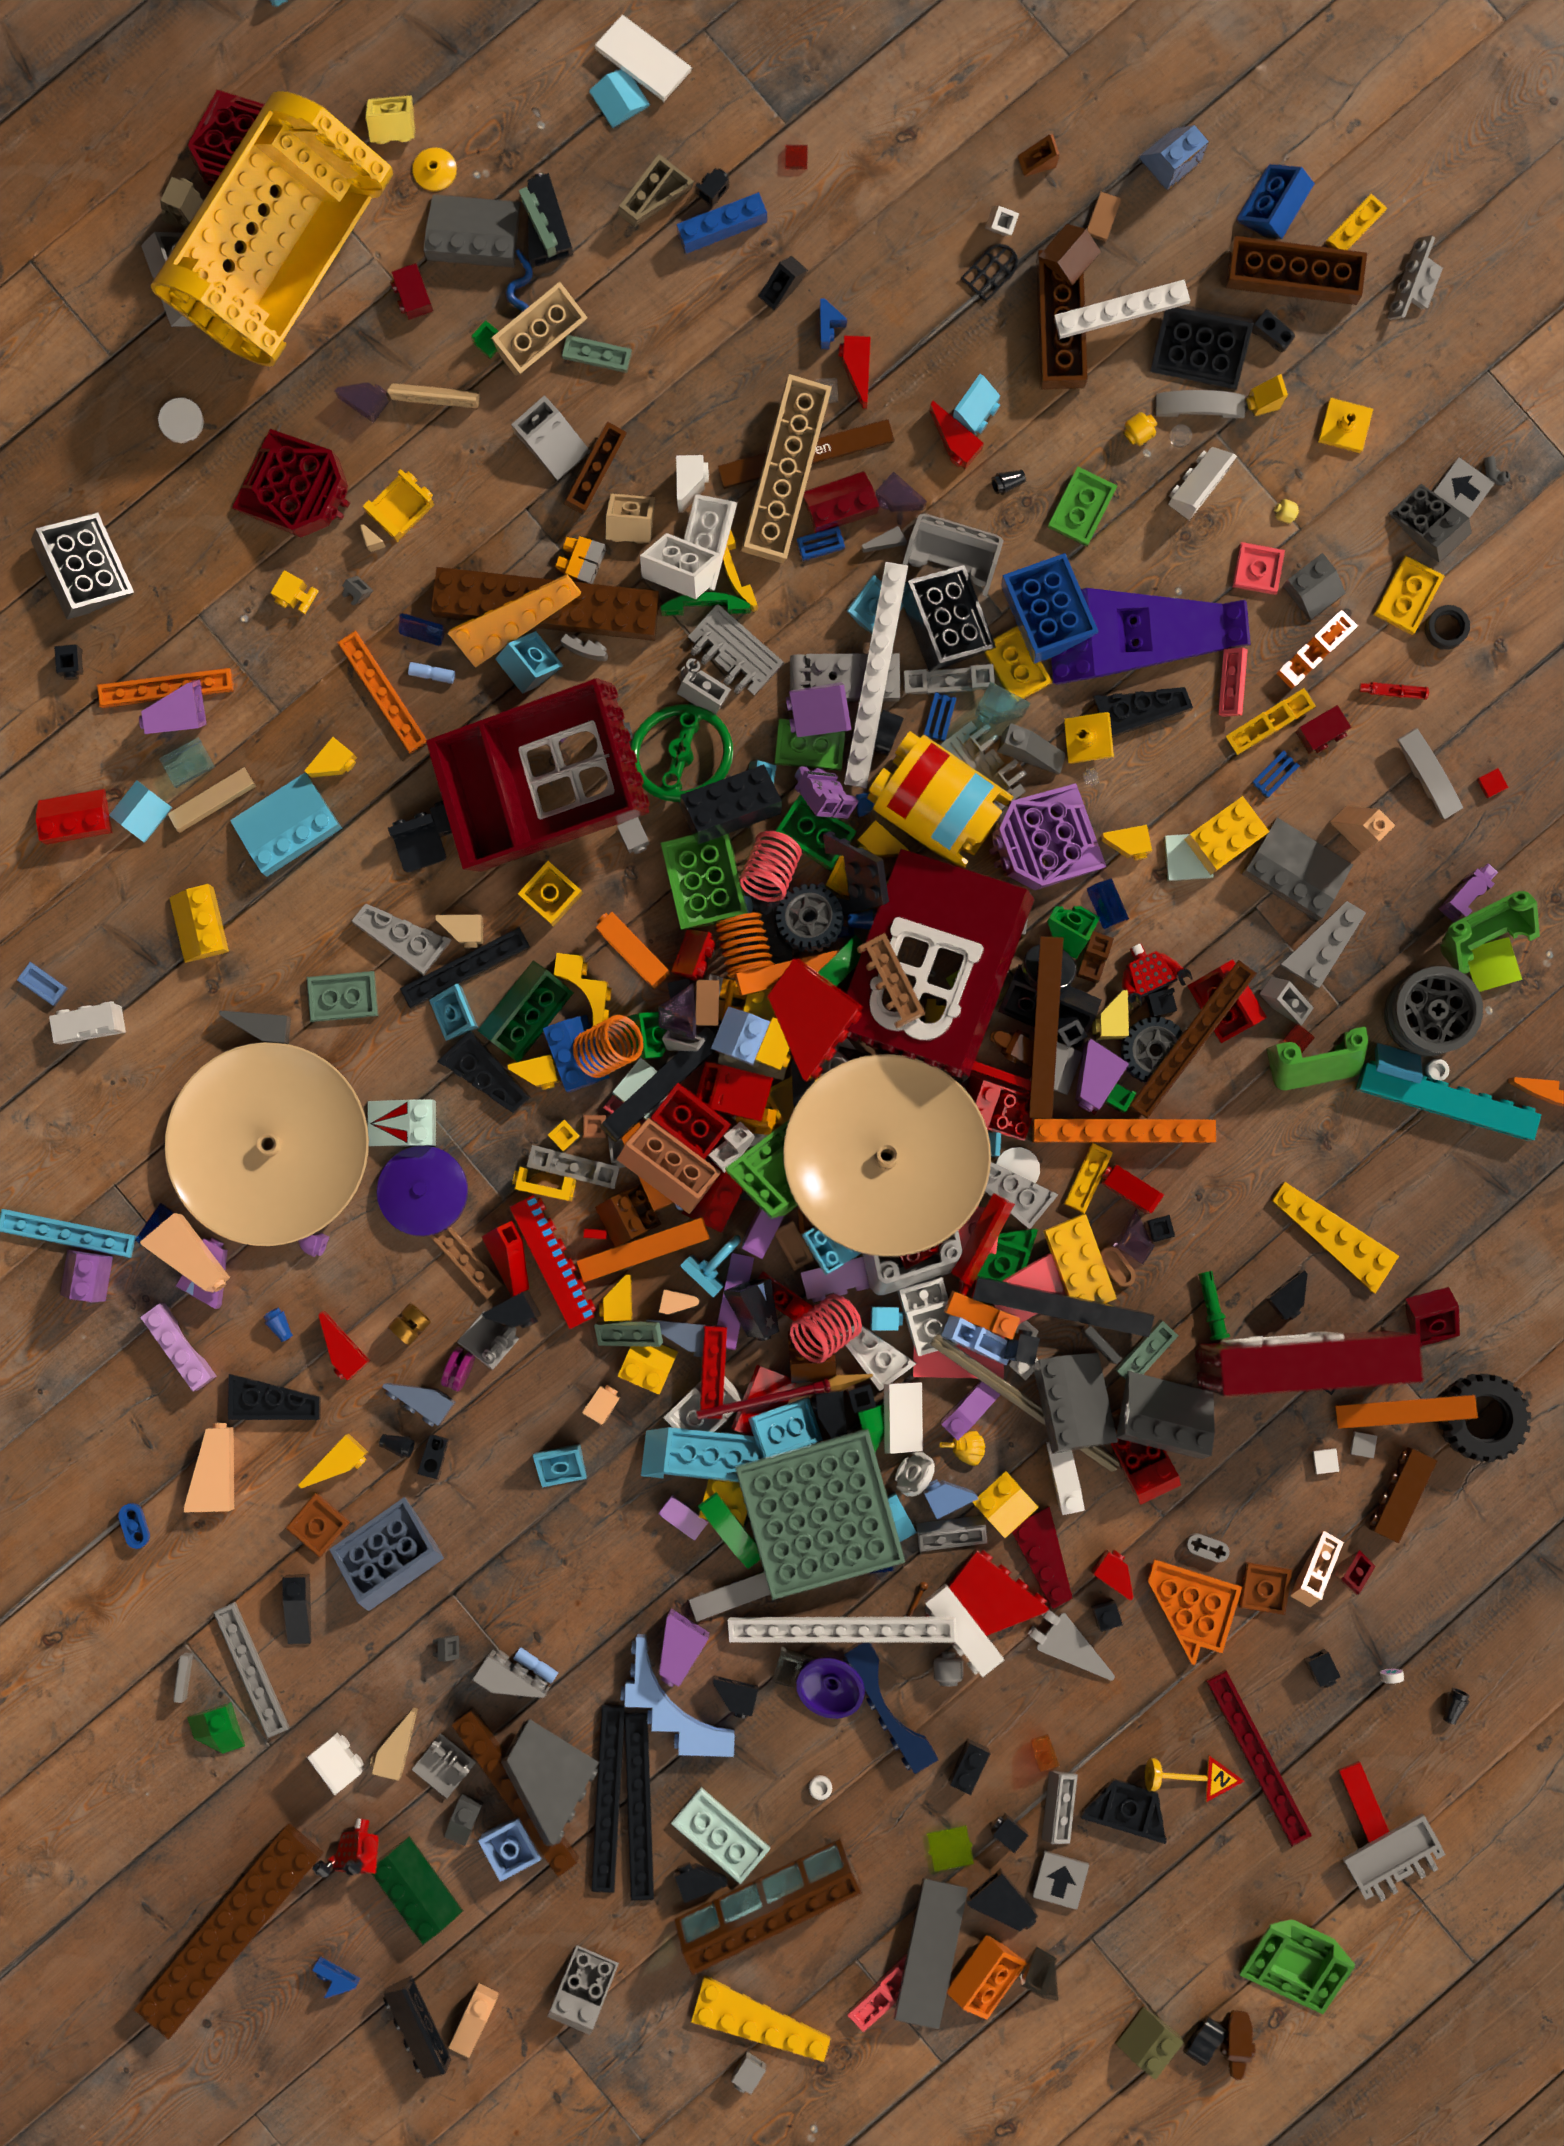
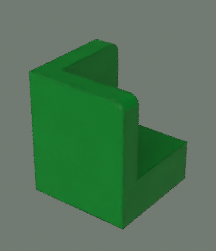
M485 320L472 334L471 338L474 346L491 359L498 352L491 337L499 331Z
M1116 1083L1104 1103L1120 1113H1125L1136 1092L1133 1090L1129 1091Z

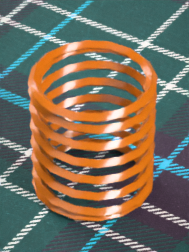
M753 912L730 917L717 922L714 926L716 932H725L745 925L758 924L749 929L720 935L717 938L722 941L732 939L741 934L760 932L754 937L737 939L720 945V948L725 949L738 946L737 944L762 940L758 945L740 947L722 953L723 957L740 954L743 951L763 949L753 954L725 960V965H731L752 958L765 957L752 963L728 968L726 972L730 978H734V974L775 964L768 961L772 955L766 953L770 946L765 944L768 938L763 936L766 930L761 928L764 922L759 920L762 916L761 913Z
M614 1015L580 1033L575 1038L573 1044L574 1058L584 1073L590 1077L601 1078L637 1060L643 1051V1037L634 1021L627 1016ZM620 1021L625 1022L626 1024H628V1025L635 1031V1034H636V1036H637V1038H638V1044H639L638 1051H637V1046H636V1040H635V1038H634L632 1032L629 1030V1028H628L625 1024H623V1023L620 1022ZM615 1024L620 1025L629 1033L633 1042V1053L631 1051V1044L627 1035L620 1027H618ZM610 1027L615 1028L616 1030H618V1031L624 1036V1038H625V1040H626V1043H627V1046H628V1054H627V1057H626V1048H625V1045H624V1043H623L622 1038L618 1035V1033H617L615 1030H613V1029L610 1028ZM608 1031L613 1033L619 1039V1042L622 1046L623 1056H621L620 1048L617 1044V1041ZM589 1037H590V1048H591V1050H592L593 1056H594L595 1059L598 1061V1063H599L600 1065H602L603 1067H605V1068L600 1067V1066H599L598 1064H596V1063L594 1062V1060L592 1059V1057H591V1055H590V1052H589V1050H588V1040H589ZM594 1037L597 1050L601 1057L604 1059V1061L608 1063V1065L602 1062L600 1058L597 1056L593 1043ZM608 1037L613 1041L617 1052L613 1049ZM599 1040H600L601 1043H602V1046H603L604 1051H605L606 1054L608 1055V1059L605 1057V1055H604V1054L602 1053V1051H601V1048H600V1045H599ZM584 1041H585V1051H586V1054H587V1056H588V1059H589L590 1062L593 1064V1066L596 1067L598 1070H595L593 1067H591V1066L589 1065V1063L587 1062L585 1056H584V1053H583V1043H584ZM578 1045L580 1047V1054L583 1062L588 1067V1069L594 1073H591L587 1069H585L582 1063L580 1062L578 1056Z

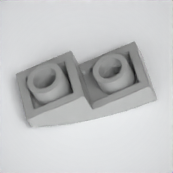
M565 634L561 639L562 646L577 655L597 661H606L608 659V654L605 652L607 650L606 647L598 641L593 643L588 640L583 647L584 643L574 635L570 637Z

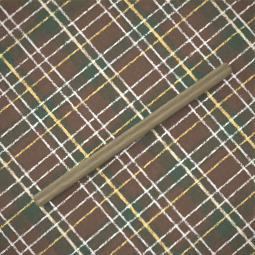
M934 1336L930 1343L932 1347L1046 1426L1042 1406L942 1336ZM1099 1446L1079 1449L1111 1472L1115 1471L1120 1464L1119 1460Z

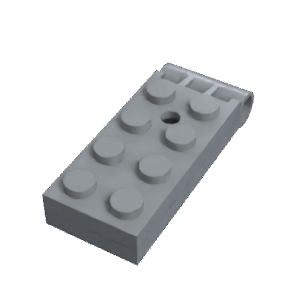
M868 654L791 655L790 691L842 682L845 687L847 702H860ZM892 654L883 701L900 700V654ZM833 674L837 678L835 680H830L828 676Z

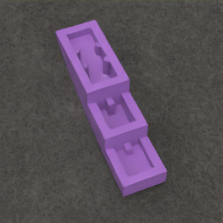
M732 1253L724 1291L750 1280L754 1257ZM723 1294L717 1327H727L726 1349L735 1350L741 1324Z

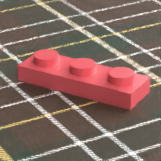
M1243 647L1224 649L1218 714L1222 717L1241 716L1243 713L1248 650Z

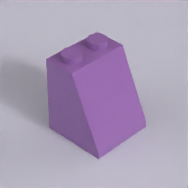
M200 680L185 684L141 711L142 715L139 716L140 728L144 729V733L196 729L206 725Z
M842 682L789 691L790 696L786 697L787 709L792 710L793 719H789L791 733L796 732L797 737L851 730L845 687Z
M1092 1039L1083 1045L1075 1098L1079 1102L1078 1106L1087 1112L1097 1111L1101 1108L1129 1063Z
M67 1250L60 1295L68 1299L87 1302L106 1301L113 1256Z
M670 1609L666 1620L659 1675L663 1676L661 1680L672 1687L675 1684L679 1687L706 1644L710 1632L673 1609Z

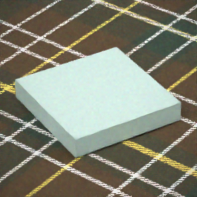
M1189 834L1164 837L1168 881L1214 877L1213 874H1209L1184 840Z
M640 1058L612 1094L624 1103L658 1071ZM665 1098L656 1107H654L643 1119H645L646 1121L648 1118L650 1119L651 1116L662 1104V1102L665 1100Z

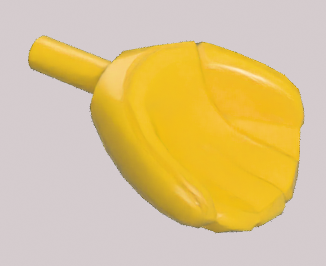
M977 1431L965 1433L958 1441L954 1438L953 1442H940L941 1448H953L955 1456L968 1465L977 1466L984 1457V1439Z

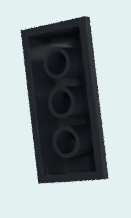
M1019 964L998 1012L1035 1027L1037 990L1027 983L1022 974V965ZM1070 986L1066 991L1060 993L1059 1018L1077 1017L1087 1034L1097 1016L1102 999ZM1084 1039L1074 1045L1081 1047Z
M411 1975L387 1987L384 1992L383 2001L388 2010L391 2009L394 2015L393 2022L398 2031L401 2030L404 2036L403 2044L407 2052L411 2051L414 2057L413 2065L417 2073L421 2072L423 2079L441 2076L447 2072L451 2057Z

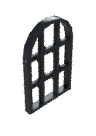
M993 245L961 277V280L987 302L1013 276L1018 265L1017 254L1008 245ZM1003 248L995 257L990 253L993 249ZM1007 249L1013 255L1003 265L999 261V257ZM988 255L991 258L990 262L981 270L977 265ZM1015 258L1016 264L1011 272L1007 268ZM995 262L1000 267L999 270L990 278L985 273H987L986 270ZM975 268L978 271V275L971 282H968L965 277ZM1004 270L1008 276L998 285L994 282L995 278ZM983 276L987 279V283L978 291L973 284ZM992 284L996 289L986 298L982 292Z

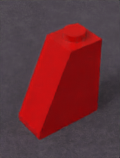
M1117 1164L1113 1165L1112 1168L1108 1166L1101 1176L1104 1179L1101 1183L1144 1214H1152L1164 1197L1163 1193Z

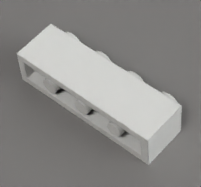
M946 1584L924 1600L927 1605L924 1610L930 1617H955L957 1640L952 1646L960 1656L966 1655L969 1659L967 1665L975 1675L979 1672L984 1677L1004 1661L999 1651Z

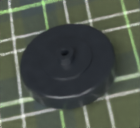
M1040 944L1028 950L1021 966L1025 980L1035 990H1037ZM1064 949L1060 993L1066 991L1071 986L1076 976L1075 962Z

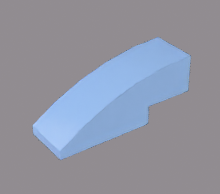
M949 1316L941 1335L942 1337L977 1354L1007 1365L1009 1359L1004 1358L1007 1340L960 1317Z

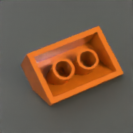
M986 1935L979 1942L973 1955L965 1962L958 1976L952 1980L947 1994L963 2010L987 2020L1024 1969L1027 1962L998 1940Z

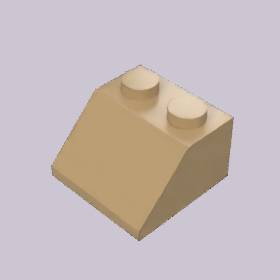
M611 494L606 514V539L615 542L650 543L655 497Z

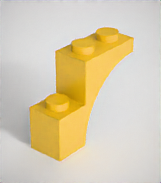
M556 953L554 976L575 984L585 993L593 1012V1026L609 1018V1010H606V1002L611 1001L612 988L609 987V983L606 981L582 979L583 975L587 976L588 962H585L584 956Z

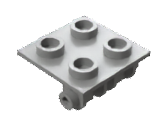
M481 1314L457 1343L493 1370L517 1343L519 1338L515 1336L516 1327H504L499 1322L483 1318Z
M440 1733L413 1767L412 1771L444 1797L448 1798L476 1761Z

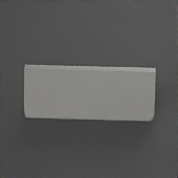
M983 1515L916 1524L920 1552L987 1543L986 1524Z
M1057 1771L1049 1772L1042 1832L1043 1841L1051 1844H1070L1078 1774Z

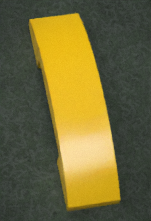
M730 529L723 556L725 572L737 596L748 602L750 609L754 612L758 610V605L751 585L741 586L729 552L736 549V542Z

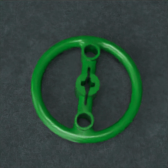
M689 704L665 707L647 717L636 730L630 745L631 750L635 752L637 757V763H635L637 771L641 773L643 778L642 788L659 799L671 802H681V794L724 779L729 772L733 759L732 739L723 721L713 712ZM681 715L680 722L682 727L679 738L674 739L669 745V753L672 758L669 772L665 773L662 777V786H657L646 777L641 768L639 753L642 742L647 733L659 722ZM705 720L718 731L723 744L722 761L715 774L704 784L690 790L681 791L683 786L681 782L683 770L694 760L691 749L693 735L699 731L700 721ZM688 721H694L693 724L686 725ZM671 781H677L674 785H668Z

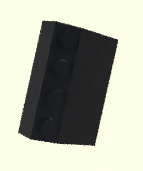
M1186 305L1164 310L1150 372L1237 390L1254 322L1249 318Z
M965 565L914 578L905 583L902 603L929 672L949 667L996 648Z

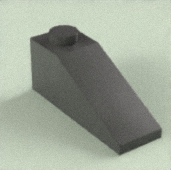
M1012 723L1003 731L997 750L998 753L1058 775L1061 773L1066 753L1031 730Z
M219 1011L220 1016L261 1041L289 1044L291 1017Z

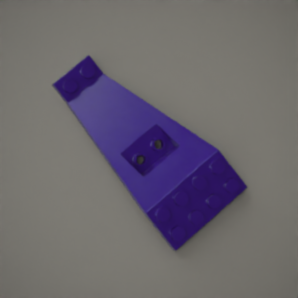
M1093 588L1081 589L1099 632L1051 658L1053 683L1059 685L1098 678L1218 652L1224 649L1249 646L1251 642L1247 601L1240 600L1220 604ZM1137 617V622L1133 625L1132 620ZM1139 639V644L1135 647L1134 642Z

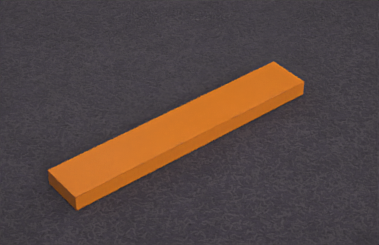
M357 631L338 641V645L409 754L426 745V737Z
M224 668L97 685L99 707L107 708L159 701L185 684L195 680H200L202 695L234 691L232 670Z
M839 950L801 958L800 960L818 972ZM791 961L734 974L740 996L773 989Z
M702 1217L578 1260L577 1264L583 1282H587L709 1240L710 1237Z
M1475 1395L1336 1406L1338 1429L1478 1418Z

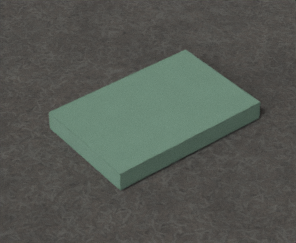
M374 971L307 977L310 1022L378 1016Z

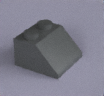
M1323 553L1290 577L1283 585L1284 589L1310 621L1346 593L1337 570Z

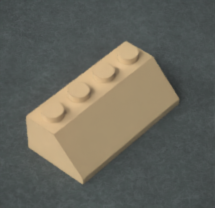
M558 282L491 337L503 361L514 375L517 376L583 323L587 316L561 282Z

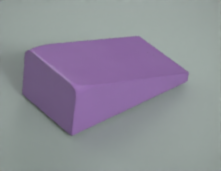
M673 1494L658 1513L694 1541L708 1524V1521L699 1518V1514Z

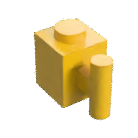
M284 570L272 589L271 594L275 598L274 602L283 608L289 606L294 609L298 601L302 602L298 611L306 614L319 591L310 587L308 593H304L307 588L305 582Z

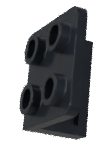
M426 812L413 816L414 819L406 822L405 819L392 823L393 826L388 827L403 870L406 873L443 862L447 858L441 838L437 834L433 817Z

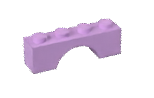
M165 1303L156 1305L140 1317L192 1391L200 1390L217 1377L206 1360L188 1343L179 1328L178 1321Z

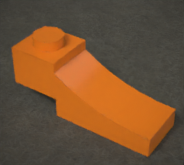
M953 1290L944 1312L950 1315L960 1317L1011 1340L1021 1319Z

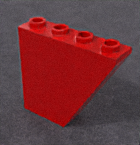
M793 959L768 995L802 1078L805 1081L816 1080L823 1072L821 1067L825 1061L829 1062L835 1055L836 1050L834 1048L849 1035L847 1030L851 1024L855 1025L861 1018L862 1013L860 1011L863 1009V1006L800 959Z
M975 1549L947 1586L986 1636L1044 1614L1049 1610L1048 1606L1045 1605L1047 1600L1037 1592L1035 1595L1027 1590L1029 1586L1020 1578L1015 1581L1009 1576L1010 1570L1002 1564L996 1566L991 1562L993 1557L983 1549L981 1552Z

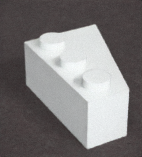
M104 1002L96 1006L78 1007V1010L74 1011L69 1009L56 1011V1015L49 1016L53 1043L59 1045L126 1033L122 1006L114 1004V1002Z

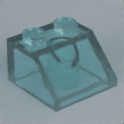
M990 682L975 715L984 724L992 723L996 725L1025 716L1030 702Z

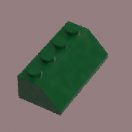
M533 960L477 1031L515 1061L520 1062L543 1033V1028L550 1024L574 992Z
M410 1836L377 1860L376 1873L372 1874L422 1945L439 1934L463 1912L461 1906Z

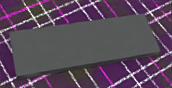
M926 1878L922 1879L893 2017L894 2020L935 2029L940 2028L968 1892L967 1887Z

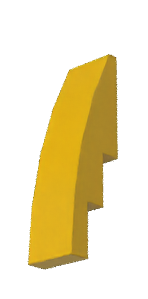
M1303 688L1226 735V738L1236 754L1239 755L1308 713L1316 705L1306 689Z

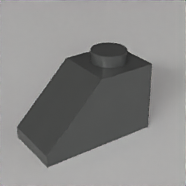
M462 1794L444 1838L465 1846L484 1802Z

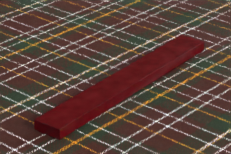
M1227 1670L1206 1679L1290 1845L1294 1846L1308 1839L1312 1834Z

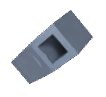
M385 1383L382 1386L386 1389L385 1394L393 1400L399 1398L405 1403L403 1406L412 1413L419 1412L423 1415L422 1420L430 1426H434V1424L437 1426L441 1425L456 1403L438 1389Z

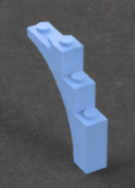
M637 1634L636 1640H632L631 1654H636L635 1663H631V1677L635 1678V1680H627L625 1686H621V1700H625V1707L652 1708V1710H648V1724H652V1731L679 1732V1734H675L674 1748L679 1749L678 1755L734 1757L735 1729L720 1728L700 1722L686 1714L673 1703L660 1687L652 1670L647 1650V1634Z

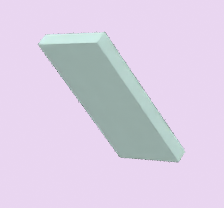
M702 1787L671 1822L676 1829L739 1884L745 1880L770 1850V1847Z

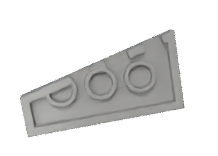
M1346 901L1280 966L1319 989L1366 912Z
M366 903L352 919V923L423 976L451 942V939L445 936L442 937L433 933V931L420 928L409 921L401 920Z
M991 1162L985 1192L990 1197L993 1193H996L1014 1203L1015 1205L1010 1214L1028 1229H1031L1058 1194Z

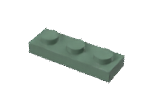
M527 187L520 189L521 201L548 257L556 255L555 246L558 245L554 233H549L546 228L549 224L544 213H539L537 209L539 203L534 192L530 194Z
M567 335L562 358L627 373L632 349Z
M1160 1319L1151 1329L1150 1336L1144 1337L1115 1370L1125 1380L1128 1371L1144 1375L1178 1335Z
M598 1321L594 1325L598 1346L660 1347L663 1343L659 1322Z

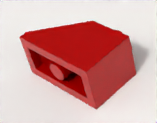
M1106 1549L1091 1572L1131 1601L1134 1597L1128 1565L1123 1562L1125 1557L1116 1550H1113L1111 1553Z

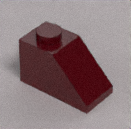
M1359 1550L1343 1560L1334 1575L1352 1593L1358 1595L1376 1566Z

